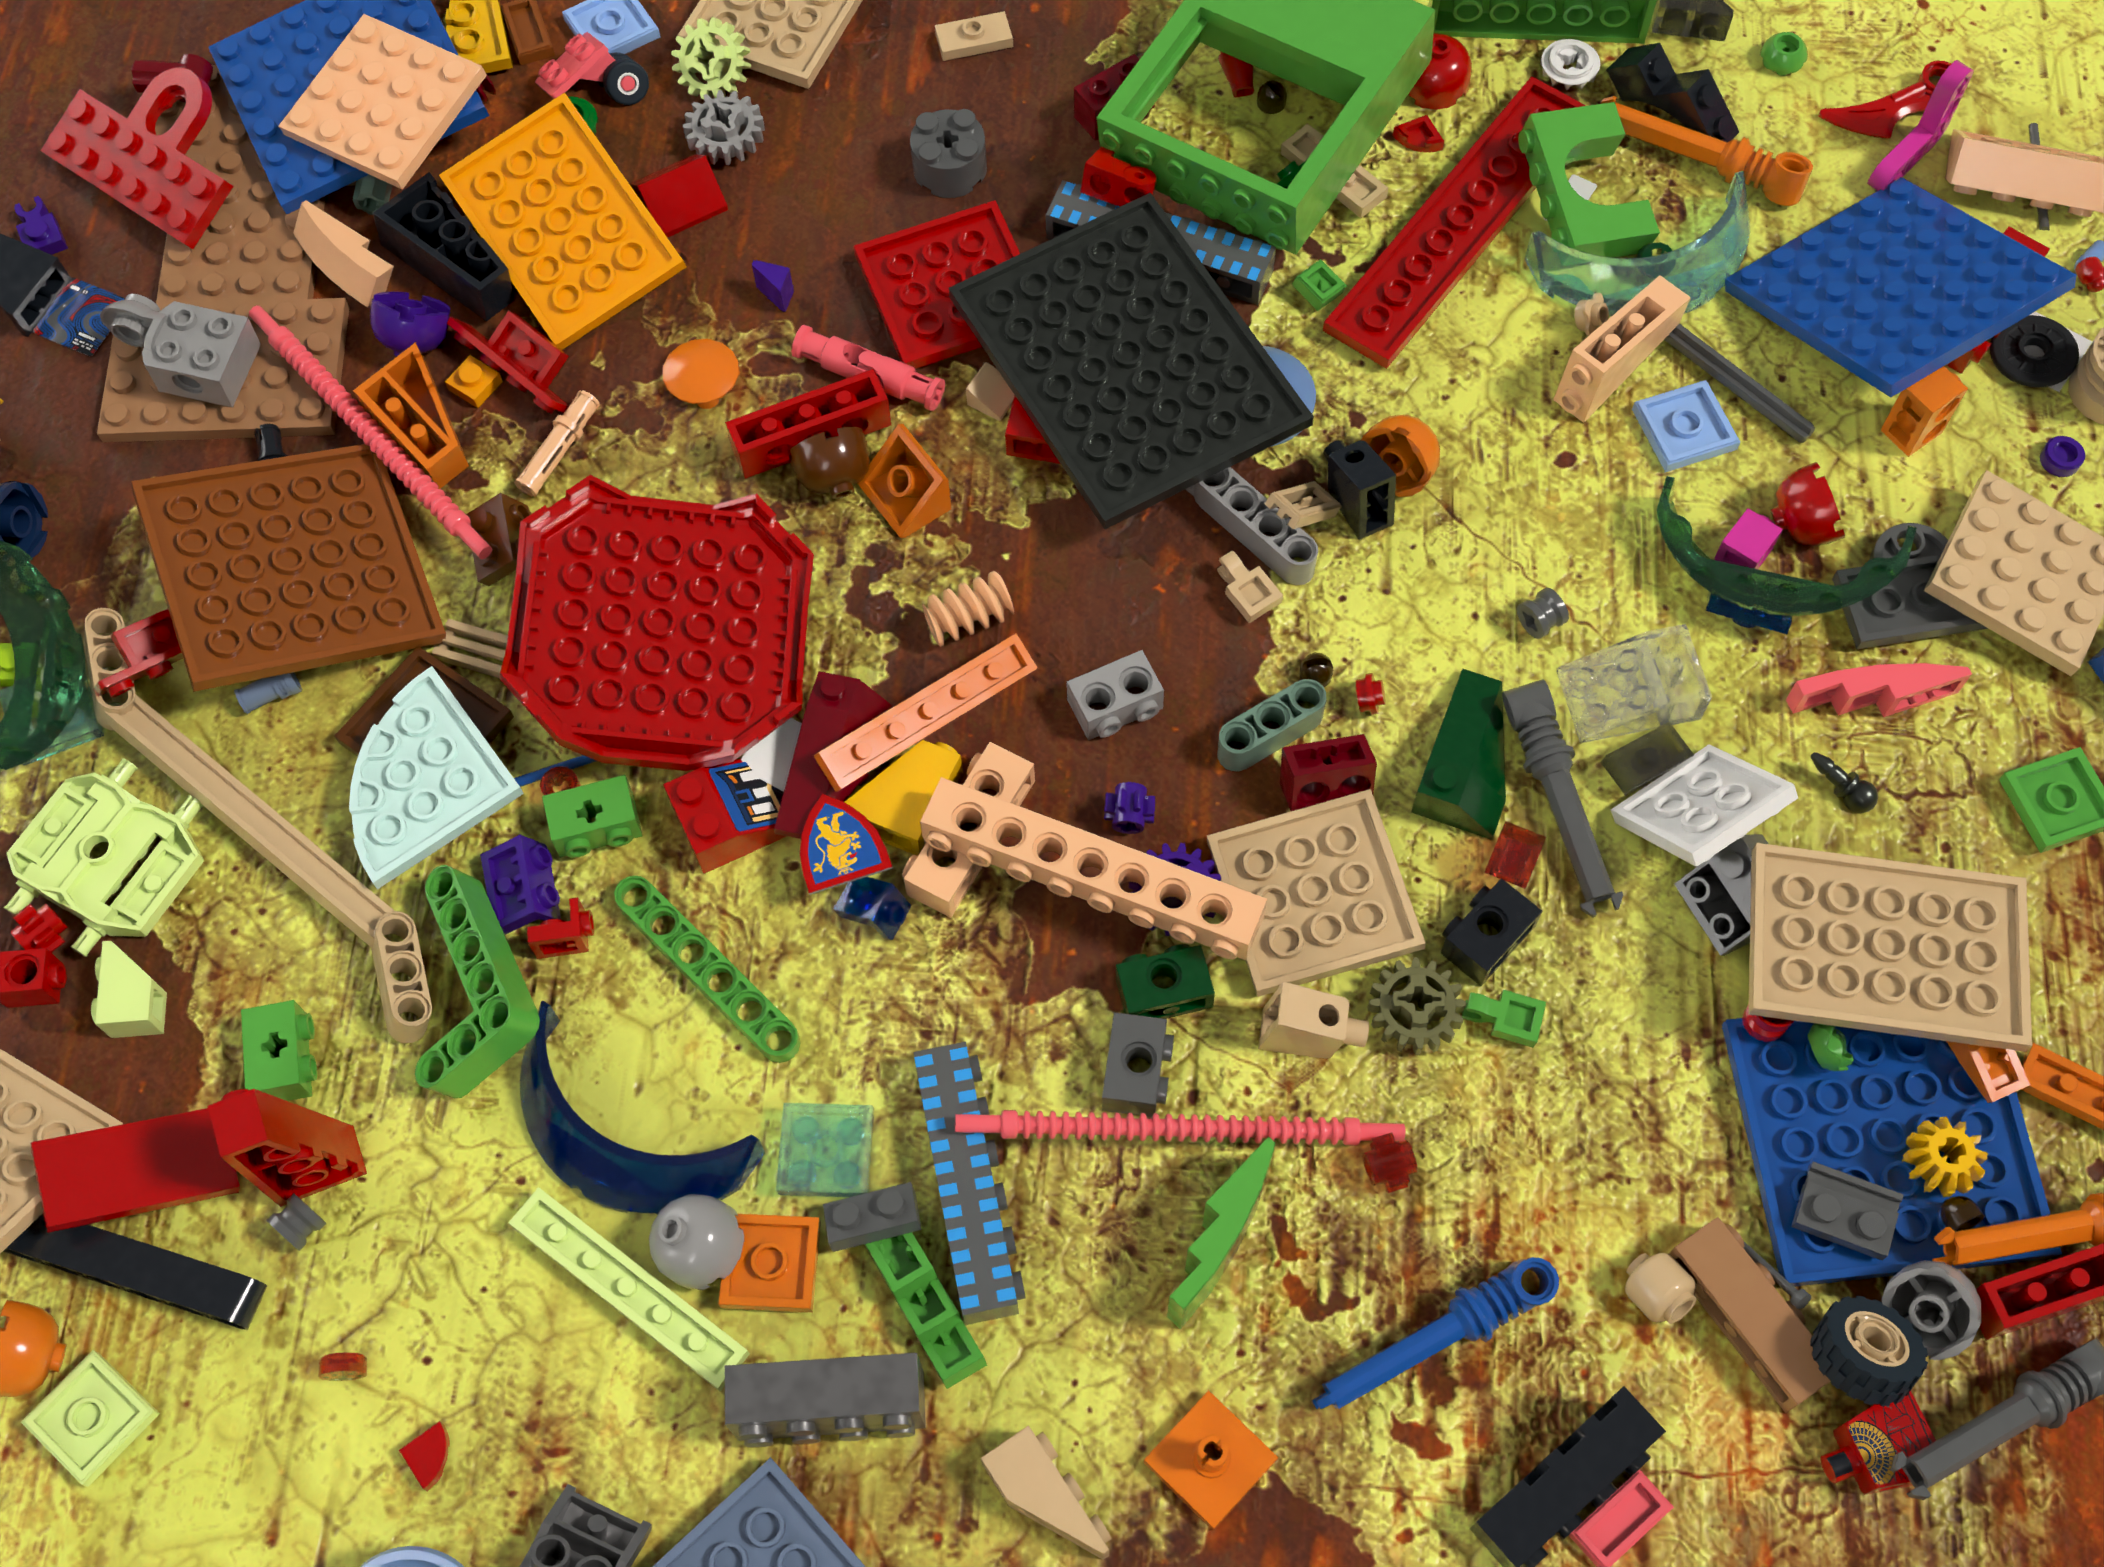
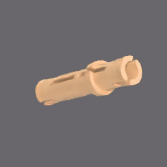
M579 390L564 414L557 415L553 421L554 428L523 472L514 481L516 487L523 493L536 497L572 443L579 441L583 436L584 432L582 429L600 406L599 401L593 395L584 390Z

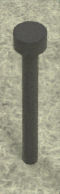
M1744 1242V1250L1755 1263L1759 1262L1767 1268L1774 1281L1792 1297L1790 1302L1797 1309L1804 1308L1811 1300V1295L1804 1289L1797 1290Z

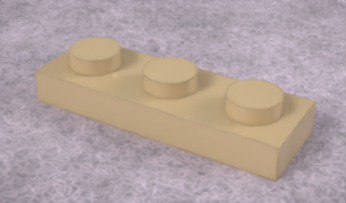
M1307 123L1281 144L1280 154L1290 162L1295 160L1298 166H1300L1311 155L1323 138V135ZM1359 165L1336 199L1358 217L1362 218L1387 198L1388 187Z

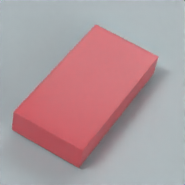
M1639 1469L1605 1502L1595 1509L1569 1536L1596 1567H1611L1670 1512L1674 1506Z

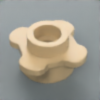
M1594 293L1592 299L1580 300L1575 308L1576 326L1580 331H1585L1587 336L1592 334L1609 318L1608 307L1603 303L1604 299L1601 293Z

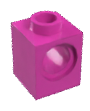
M1747 508L1722 541L1713 563L1748 583L1773 550L1783 529L1775 525L1768 517L1758 515Z

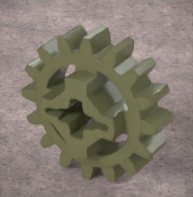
M1418 957L1413 958L1410 968H1406L1398 960L1393 968L1394 974L1383 969L1379 977L1381 983H1373L1370 994L1375 998L1369 1001L1368 1011L1378 1014L1373 1017L1371 1025L1373 1028H1385L1381 1039L1384 1043L1393 1037L1397 1039V1051L1402 1052L1406 1044L1413 1045L1415 1055H1420L1423 1045L1428 1044L1429 1048L1436 1052L1440 1047V1038L1450 1043L1455 1035L1453 1029H1460L1464 1018L1459 1013L1464 1012L1466 1001L1455 999L1460 995L1462 986L1461 984L1449 985L1448 981L1452 972L1446 970L1439 975L1435 972L1436 962L1433 960L1428 964L1427 968L1420 966ZM1406 982L1407 986L1402 991H1394L1393 995H1389L1395 987ZM1417 1001L1419 1008L1423 1009V1011H1416L1415 1005L1410 1002ZM1441 1017H1445L1438 1026L1427 1030V1025L1431 1021H1439Z

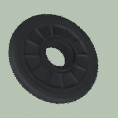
M2028 315L2003 330L1997 338L1993 336L1990 341L1992 343L1990 355L1996 368L2011 381L2028 387H2048L2064 381L2074 372L2079 360V348L2073 335L2063 325L2047 317ZM2028 345L2038 346L2045 355L2042 357H2032L2025 352L2024 347Z

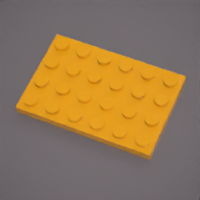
M565 92L439 174L481 238H484L506 265L511 282L549 338L561 350L687 267Z

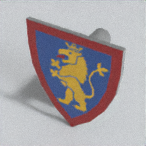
M822 794L810 811L801 836L800 860L809 895L893 869L887 849L878 831L867 818L847 803Z

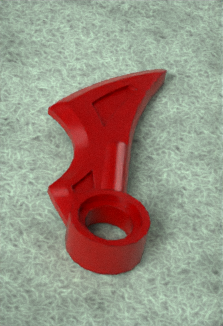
M1939 60L1930 62L1924 67L1918 82L1861 105L1843 108H1824L1820 110L1818 116L1833 125L1855 133L1890 139L1893 128L1899 120L1909 114L1925 111L1936 85L1930 82L1929 78L1932 76L1941 77L1951 63Z

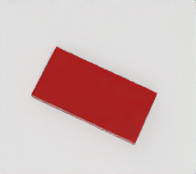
M208 1108L31 1142V1153L47 1233L239 1193L240 1189L236 1170L220 1157Z

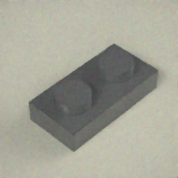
M911 1182L823 1204L828 1243L832 1252L922 1230L916 1194Z

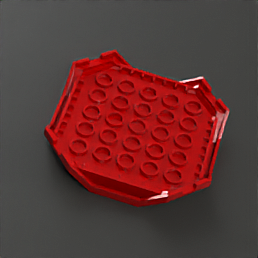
M590 474L566 490L564 498L549 508L544 505L520 521L514 593L507 646L500 671V679L558 745L601 763L692 771L700 767L706 768L733 762L802 709L808 604L814 554L795 533L790 535L776 520L777 514L757 493L715 505L631 496Z

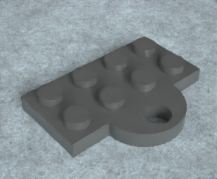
M1918 523L1895 525L1887 529L1877 540L1870 554L1869 566L1836 571L1832 580L1856 649L1988 629L1924 591L1948 542V539L1940 532ZM1904 538L1912 541L1917 550L1906 551L1902 549L1897 539Z

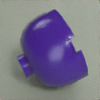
M387 291L374 295L370 307L372 330L375 337L385 347L394 350L396 357L415 342L421 354L428 353L437 348L446 337L449 327L447 322L450 307L444 302L422 295V301L409 299V293Z

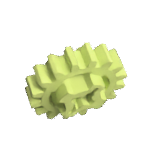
M711 17L709 23L707 20L699 18L697 19V29L686 25L687 37H676V41L681 45V48L671 52V55L679 58V63L672 66V70L683 74L677 82L680 85L689 86V94L694 96L700 94L701 99H704L703 95L708 94L711 98H713V95L717 98L718 91L722 90L725 97V90L730 93L737 91L736 81L744 83L747 81L741 72L742 69L751 68V64L744 61L743 56L751 51L748 47L740 46L745 36L739 32L733 33L734 25L728 22L722 24V20ZM715 35L721 36L728 46L720 45V40L716 39ZM695 73H702V77L704 80H707V84L701 82Z

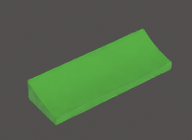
M1429 0L1428 7L1435 9L1434 33L1446 34L1451 37L1556 41L1575 39L1583 42L1644 44L1657 0Z

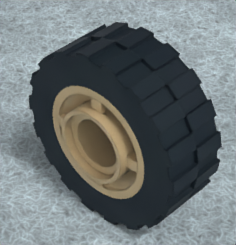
M1848 1296L1843 1297L1840 1302L1835 1301L1813 1331L1814 1335L1810 1340V1346L1813 1347V1359L1817 1361L1818 1369L1823 1376L1826 1375L1833 1386L1847 1393V1396L1853 1399L1857 1398L1864 1401L1865 1404H1880L1881 1406H1889L1892 1402L1897 1404L1908 1395L1927 1368V1348L1924 1347L1923 1339L1920 1333L1915 1331L1913 1324L1908 1319H1904L1899 1315L1897 1310L1883 1305L1878 1300H1869L1863 1296H1856V1298Z

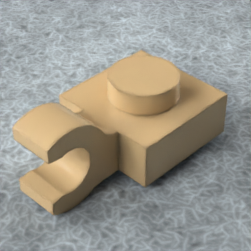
M1230 551L1219 558L1222 566L1217 568V571L1229 584L1226 586L1225 594L1248 623L1253 622L1282 603L1283 594L1260 566L1248 571L1234 551Z

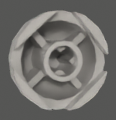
M689 1194L669 1202L659 1211L652 1223L649 1235L650 1254L659 1272L676 1284L688 1289L704 1290L710 1288L707 1284L713 1283L717 1278L724 1280L731 1274L740 1259L744 1243L743 1229L738 1227V1221L735 1217L738 1214L735 1209L714 1197Z
M1924 1260L1907 1265L1890 1279L1882 1296L1883 1305L1897 1310L1898 1314L1904 1319H1908L1913 1324L1915 1331L1920 1333L1923 1339L1922 1343L1927 1348L1928 1356H1930L1928 1359L1943 1360L1959 1355L1971 1345L1981 1324V1299L1974 1284L1960 1270L1944 1262Z

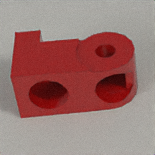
M1101 146L1085 163L1080 193L1119 207L1148 193L1152 195L1154 193L1156 175L1147 168L1131 166L1127 162L1114 158L1115 152Z

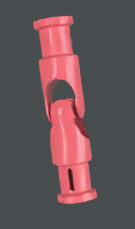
M802 325L795 335L791 350L793 357L800 359L805 357L818 362L823 369L845 378L874 369L885 394L900 400L905 398L923 404L925 409L929 411H934L941 401L945 390L944 379L937 377L932 379L917 373L913 366L887 356H882L836 336L828 338L813 332V328L807 325Z

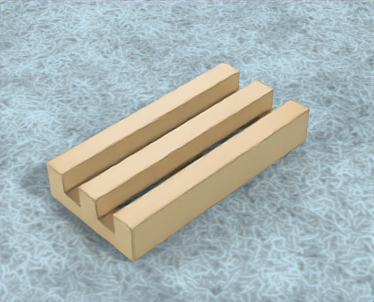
M1315 481L1273 492L1265 502L1269 509L1279 507L1276 515L1281 519L1291 517L1287 525L1292 529L1333 518L1342 507L1335 498Z
M448 619L445 624L447 629L446 639H443V643H440L438 647H434L432 655L439 661L500 678L502 665L450 651L449 649L452 646L473 652L475 655L503 661L504 650L459 638L456 635L505 650L508 636Z

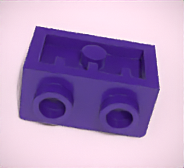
M518 835L480 854L487 896L504 935L537 919L544 921L549 919L561 920L558 905L560 897L555 888L551 868L552 856L545 844L523 835Z

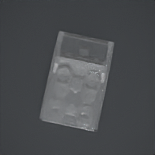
M1686 624L1643 632L1556 669L1580 743L1701 720L1712 699V694Z

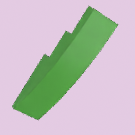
M912 1232L864 1244L946 1389L987 1366L983 1354L963 1323L958 1310Z

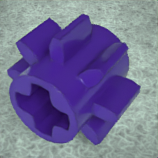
M1134 782L1120 783L1115 787V794H1105L1104 820H1113L1112 828L1117 832L1125 834L1140 833L1144 830V823H1154L1155 796H1147V788L1142 784Z

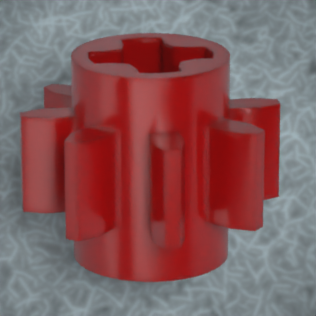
M29 904L12 917L19 925L11 930L10 933L25 950L47 948L52 953L66 942L60 934L68 926L48 904H44L38 910L32 904Z

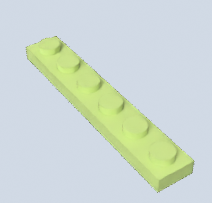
M538 1187L508 1222L512 1228L717 1390L721 1391L725 1386V1366L741 1365L750 1355L746 1348Z

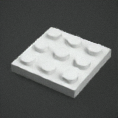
M1709 744L1612 808L1611 813L1616 824L1697 867L1703 862L1710 860L1716 853L1737 839L1744 837L1750 830L1771 816L1778 814L1781 809L1798 799L1793 783Z

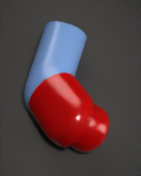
M2101 240L2095 241L2078 258L2074 265L2075 273L2081 284H2086L2087 290L2093 293L2104 289V266L2101 263L2104 260V241Z

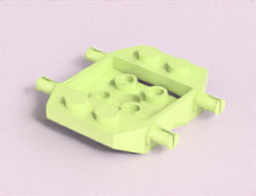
M125 758L121 759V762L109 777L103 774L100 776L94 772L65 779L6 853L12 873L18 879L16 884L20 889L3 908L16 915L28 906L34 898H38L40 895L82 919L87 927L70 947L84 957L88 956V953L99 939L106 934L109 936L146 937L204 862L198 847L187 830L190 827L189 823L203 807L201 802L188 795L187 799L173 815L170 812L166 813L151 804L140 801L122 788L138 769ZM157 836L161 837L162 840L110 907L106 905L105 902L112 894L119 890L122 880L137 861L147 854L148 847ZM101 842L109 843L108 850L103 856L95 859L90 858V851L96 844Z

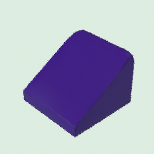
M753 260L752 269L756 287L781 311L786 312L794 293L790 268Z

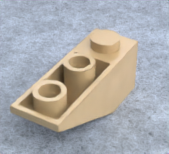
M1028 1425L981 1457L984 1469L1009 1507L1102 1560L1109 1556V1548L1105 1543L1112 1538L1097 1514L1088 1518L1079 1504V1501L1085 1498L1083 1492L1070 1473L1063 1477L1052 1462V1460L1058 1457V1454L1043 1432L1035 1436Z

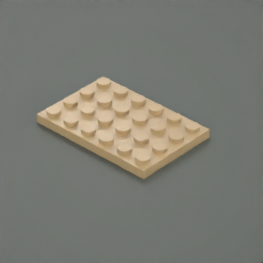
M1756 843L1752 849L1749 1015L2026 1052L2032 1046L2026 878Z

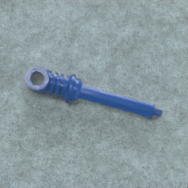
M1532 1257L1513 1262L1506 1269L1500 1271L1498 1277L1493 1275L1488 1279V1283L1485 1281L1479 1283L1478 1288H1458L1455 1291L1456 1297L1450 1301L1448 1313L1322 1384L1325 1392L1311 1401L1316 1409H1323L1331 1404L1335 1409H1340L1462 1338L1474 1342L1479 1339L1488 1342L1492 1339L1493 1332L1499 1328V1324L1503 1326L1509 1322L1508 1317L1514 1320L1519 1316V1313L1524 1314L1555 1297L1559 1288V1277L1556 1269L1550 1262L1542 1258ZM1527 1269L1535 1272L1539 1279V1288L1534 1295L1527 1293L1521 1284V1277Z

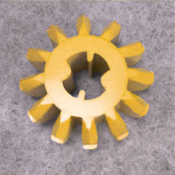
M1947 1116L1940 1117L1935 1121V1124L1929 1120L1922 1122L1917 1127L1918 1133L1913 1132L1906 1139V1144L1910 1150L1903 1154L1902 1161L1913 1164L1916 1167L1909 1173V1179H1918L1921 1176L1926 1180L1924 1192H1931L1938 1186L1943 1198L1952 1196L1956 1190L1961 1194L1967 1193L1973 1188V1181H1979L1985 1174V1170L1979 1164L1987 1160L1988 1153L1975 1148V1145L1981 1141V1135L1968 1137L1965 1134L1966 1122H1959L1952 1127ZM1939 1151L1944 1152V1155L1942 1157L1940 1156ZM1948 1157L1950 1158L1951 1163L1946 1162V1159Z

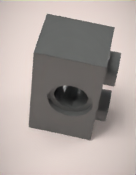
M1114 1012L1102 1094V1111L1124 1114L1132 1113L1139 1116L1141 1113H1144L1147 1117H1152L1156 1113L1157 1103L1166 1104L1169 1077L1160 1076L1162 1061L1171 1062L1174 1035L1166 1034L1167 1019ZM1141 1058L1146 1060L1151 1067L1145 1072L1136 1073L1131 1071L1127 1064L1133 1059Z

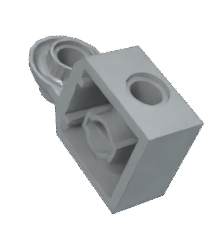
M128 294L125 300L109 304L100 313L102 323L118 340L131 346L144 347L142 351L144 366L160 392L232 408L261 345L248 317L173 301L160 311L158 305L147 297L139 294Z

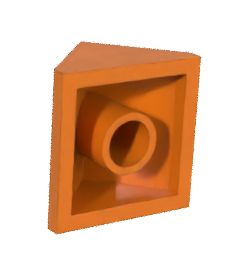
M898 424L870 462L868 472L858 485L900 538H906L952 508L947 477L905 425Z

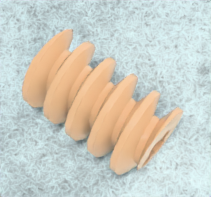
M995 571L988 574V585L981 577H976L973 580V591L963 582L958 585V597L948 588L943 591V603L936 595L932 594L928 597V609L922 604L928 627L940 647L944 646V633L946 632L957 641L959 640V627L961 626L970 635H973L974 621L978 620L986 630L989 628L990 615L993 614L1000 624L1004 623L1005 609H1009L1014 615L1013 604L1002 577Z

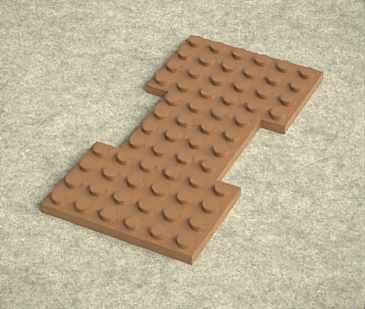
M212 65L213 74L209 83L212 94L210 115L185 155L234 187L194 249H191L167 233L156 304L160 311L173 301L248 317L261 345L232 408L160 392L144 366L142 357L144 347L128 345L113 335L97 435L103 443L255 438V429H260V425L263 424L277 425L281 431V437L335 435L337 412L333 411L330 405L325 403L324 398L319 397L311 385L306 383L305 378L300 377L298 371H295L292 365L288 364L285 358L281 357L279 352L269 344L268 336L249 317V311L254 306H261L279 326L287 327L294 334L295 338L299 339L300 343L306 347L307 351L312 353L313 358L318 359L320 364L326 368V371L330 372L333 378L337 379L339 385H341L350 307L346 298L313 299L317 266L303 250L293 234L300 208L286 214L281 207L217 65ZM177 100L171 108L165 110L158 117L155 126L156 135L169 131L183 111L186 103ZM356 181L346 186H354ZM326 196L311 204L324 211Z

